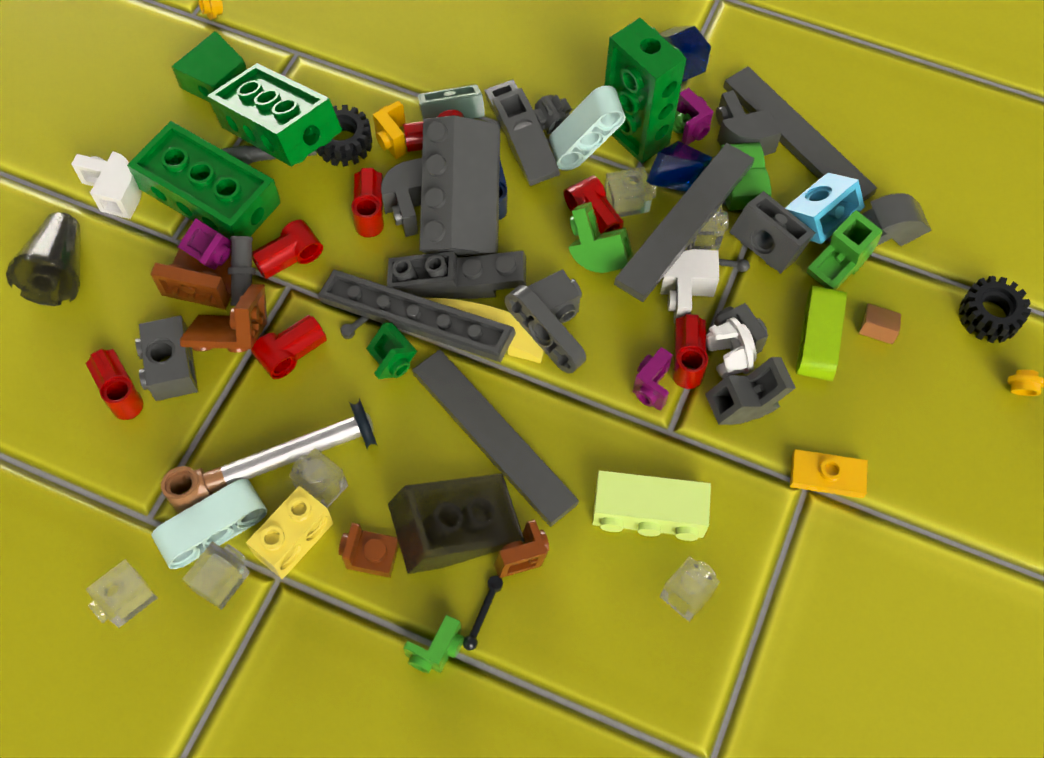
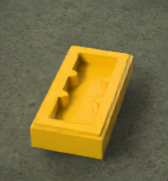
M795 449L792 453L790 487L864 498L867 494L868 460Z

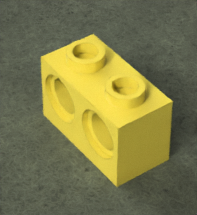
M298 486L248 539L246 544L259 561L283 579L333 525V521L328 508L302 487Z

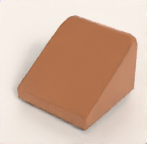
M867 304L859 334L893 344L900 332L901 314Z

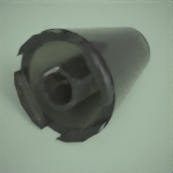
M57 212L48 215L9 263L6 277L11 288L14 284L21 290L20 296L40 305L59 306L64 300L70 299V302L73 301L80 289L81 227L79 222L66 213Z

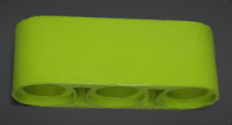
M811 285L805 305L796 374L832 382L839 360L847 292Z

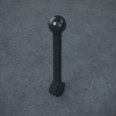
M496 575L489 578V591L470 634L464 638L463 647L466 650L471 651L477 647L478 641L476 638L495 593L503 588L502 578L499 579Z

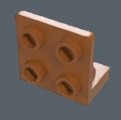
M179 248L173 263L170 265L155 263L151 276L162 296L226 310L231 298V275H228V267H231V253L227 261L221 266L218 265L216 270L203 265L199 260Z
M251 284L244 295L240 296L236 306L231 309L230 316L198 315L180 338V346L192 347L195 351L227 348L228 351L234 353L252 349L267 324L265 285Z

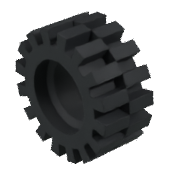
M342 105V110H337V106H333L342 131H349L354 133V135L349 139L341 141L332 139L328 144L319 147L317 153L327 163L331 159L334 166H338L339 161H342L343 167L349 166L348 161L350 160L355 165L359 163L358 156L365 159L367 151L370 152L372 148L369 120L366 119V115L362 111L359 113L356 107H352L351 111H349L348 105Z
M989 276L987 280L981 278L972 285L960 303L962 306L959 308V315H963L960 321L962 325L970 324L966 329L970 334L975 330L978 332L976 338L982 340L984 336H988L987 342L994 343L998 338L1000 343L1006 341L1007 338L1011 339L1018 332L1030 315L1031 309H1028L1031 303L1029 299H1023L1027 294L1023 289L1018 292L1015 290L1018 284L1014 281L1009 286L1006 284L1007 278L1001 277L996 282L995 276ZM988 301L999 305L1004 310L1006 317L1001 318L990 314L984 308L983 302Z

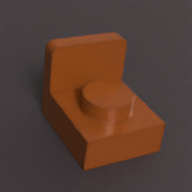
M535 519L527 521L522 533L525 544L522 541H515L505 545L499 551L494 564L499 579L542 566L549 551V542L544 530H539Z
M352 522L349 533H343L341 537L339 555L342 556L344 564L349 570L391 578L400 541L398 537L363 531L360 524Z

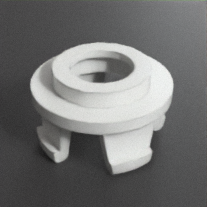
M735 317L727 319L726 323L710 327V333L706 334L708 350L716 351L729 348L731 350L723 356L724 362L716 367L718 374L724 379L728 375L753 372L757 352L753 337L747 326L741 324Z

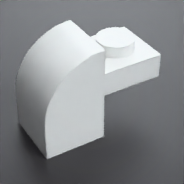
M112 151L108 161L97 156L88 157L77 154L71 165L82 184L93 186L90 194L100 212L131 219L140 202L141 190L127 166L128 160Z
M686 250L663 277L660 294H668V311H674V324L676 318L691 314L692 296L714 297L719 282V250Z

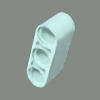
M606 85L593 90L551 133L549 142L559 169L572 170L580 166L624 123L626 117L614 87Z
M241 479L227 485L165 521L152 532L151 536L167 566L170 569H178L190 564L260 522L266 516L267 508L248 479Z

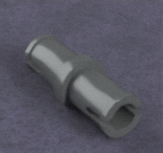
M249 236L230 237L231 267H228V275H231L230 306H236L240 296H243L252 284V276L256 275V268H252L253 237Z

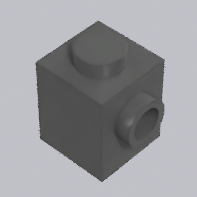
M563 269L527 286L561 323L571 320L579 312L580 297H582L581 289L576 280H570Z

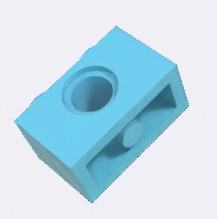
M827 173L787 205L785 209L816 232L810 241L822 244L855 210L860 212L865 208L858 179Z

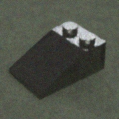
M503 473L405 485L388 503L408 574L441 569L500 551L505 545L515 541L525 542Z

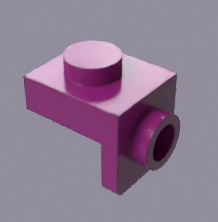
M688 87L680 92L677 111L684 115L688 113L692 117L684 126L682 142L686 146L695 140H702L709 133L714 112L707 106L702 97L697 96Z
M195 218L177 247L199 260L203 265L216 270L218 265H223L229 258L231 240Z
M663 347L654 356L648 354L638 366L637 372L639 373L636 375L633 392L640 402L649 407L653 406L659 411L666 405L669 392L660 386L658 382L669 371L673 356Z

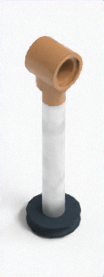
M359 398L357 404L350 403L354 414L351 418L204 472L202 468L193 470L185 466L176 467L163 477L161 490L174 510L179 514L237 480L251 479L361 436L368 450L369 445H377L373 435V423L369 414L364 411Z

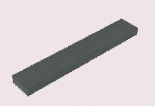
M747 66L725 80L723 88L727 92L734 90L740 104L749 113L770 109L782 132L779 142L818 179L827 173L858 179L863 201L875 194L877 187L750 67Z
M726 143L617 275L614 285L644 302L750 170L755 158Z
M335 269L318 294L321 303L381 323H393L399 329L500 363L516 334L512 326Z
M438 350L412 369L413 375L550 527L578 505L579 500L441 350Z

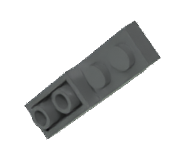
M512 79L485 89L486 99L507 137L509 148L529 186L560 175L548 141L522 88L518 89Z
M454 251L389 258L387 287L420 297L448 299L496 297V290L516 288L519 285L526 286V255L524 251L457 258Z

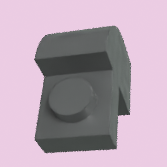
M734 90L722 93L719 107L716 108V119L720 125L717 138L719 145L759 142L764 155L775 153L782 132L770 109L745 114Z
M422 158L397 164L386 173L381 184L385 214L393 213L396 226H403L406 237L418 234L414 207L421 205Z
M905 193L890 194L870 202L872 209L862 214L883 230L877 246L891 238L900 246H903L932 231L920 203L911 195Z
M771 357L748 376L728 375L705 393L718 425H734L761 418L780 407L778 401L796 387L782 358Z

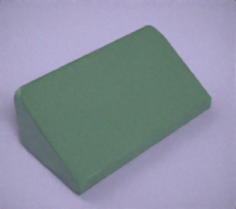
M476 84L417 95L422 119L436 118L446 110H458L463 113L464 117L471 119L485 116L483 94Z

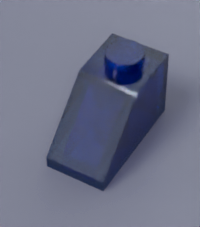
M695 26L673 27L659 33L687 58L682 82L706 72L711 46Z
M677 141L658 152L646 182L654 186L686 192L709 165L712 157Z

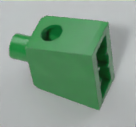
M215 31L172 65L179 87L208 102L207 95L247 70L243 58Z

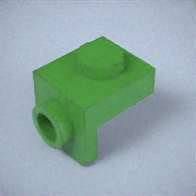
M446 615L429 650L407 641L403 649L405 655L410 658L408 664L424 673L429 674L431 669L441 673L449 656L456 658L464 642L465 636L461 635V622Z

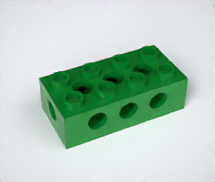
M638 18L609 37L604 86H612L616 89L626 117L624 123L611 136L642 164L670 145L687 58L678 48L673 47L654 27L649 26L643 19Z
M258 63L207 95L223 129L291 167L303 162L309 154L319 147L328 144L333 137L342 132L330 98Z
M172 121L127 164L140 190L190 220L194 221L196 218L228 239L231 236L251 237L281 203L274 179Z

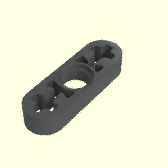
M519 285L505 296V305L508 311L558 368L566 373H573L586 361V353L582 346L529 287Z

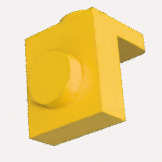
M396 101L374 113L373 119L376 139L384 151L388 149L394 158L398 159L407 154L404 133L400 129L406 122L404 106L400 101Z

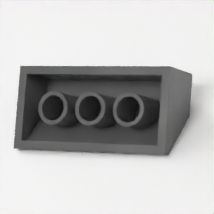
M455 115L423 119L420 251L426 254L454 251L457 258L498 253L500 125L498 123Z

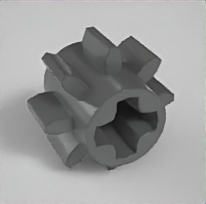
M546 95L537 101L533 111L542 130L545 129L547 134H551L570 115L569 112L572 111V108L565 98L560 100L558 95Z

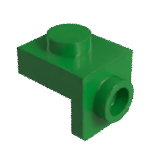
M383 323L366 348L379 363V367L374 372L378 379L402 376L410 368V361L417 353V350L393 323Z

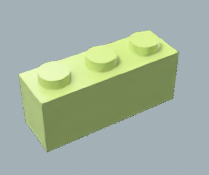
M599 470L592 525L600 526L602 530L608 532H620L623 529L638 530V533L644 536H658L661 533L673 534L676 538L685 541L704 538L709 527L711 483Z

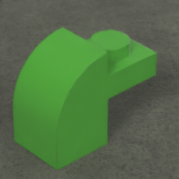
M588 202L578 205L572 210L573 216H570L573 234L575 236L579 235V239L575 240L568 247L572 257L582 267L593 272L605 273L623 269L633 257L626 228L600 234L592 203Z
M855 210L832 233L830 245L808 266L806 273L825 288L836 290L851 274L854 275L869 258L879 243L883 230Z

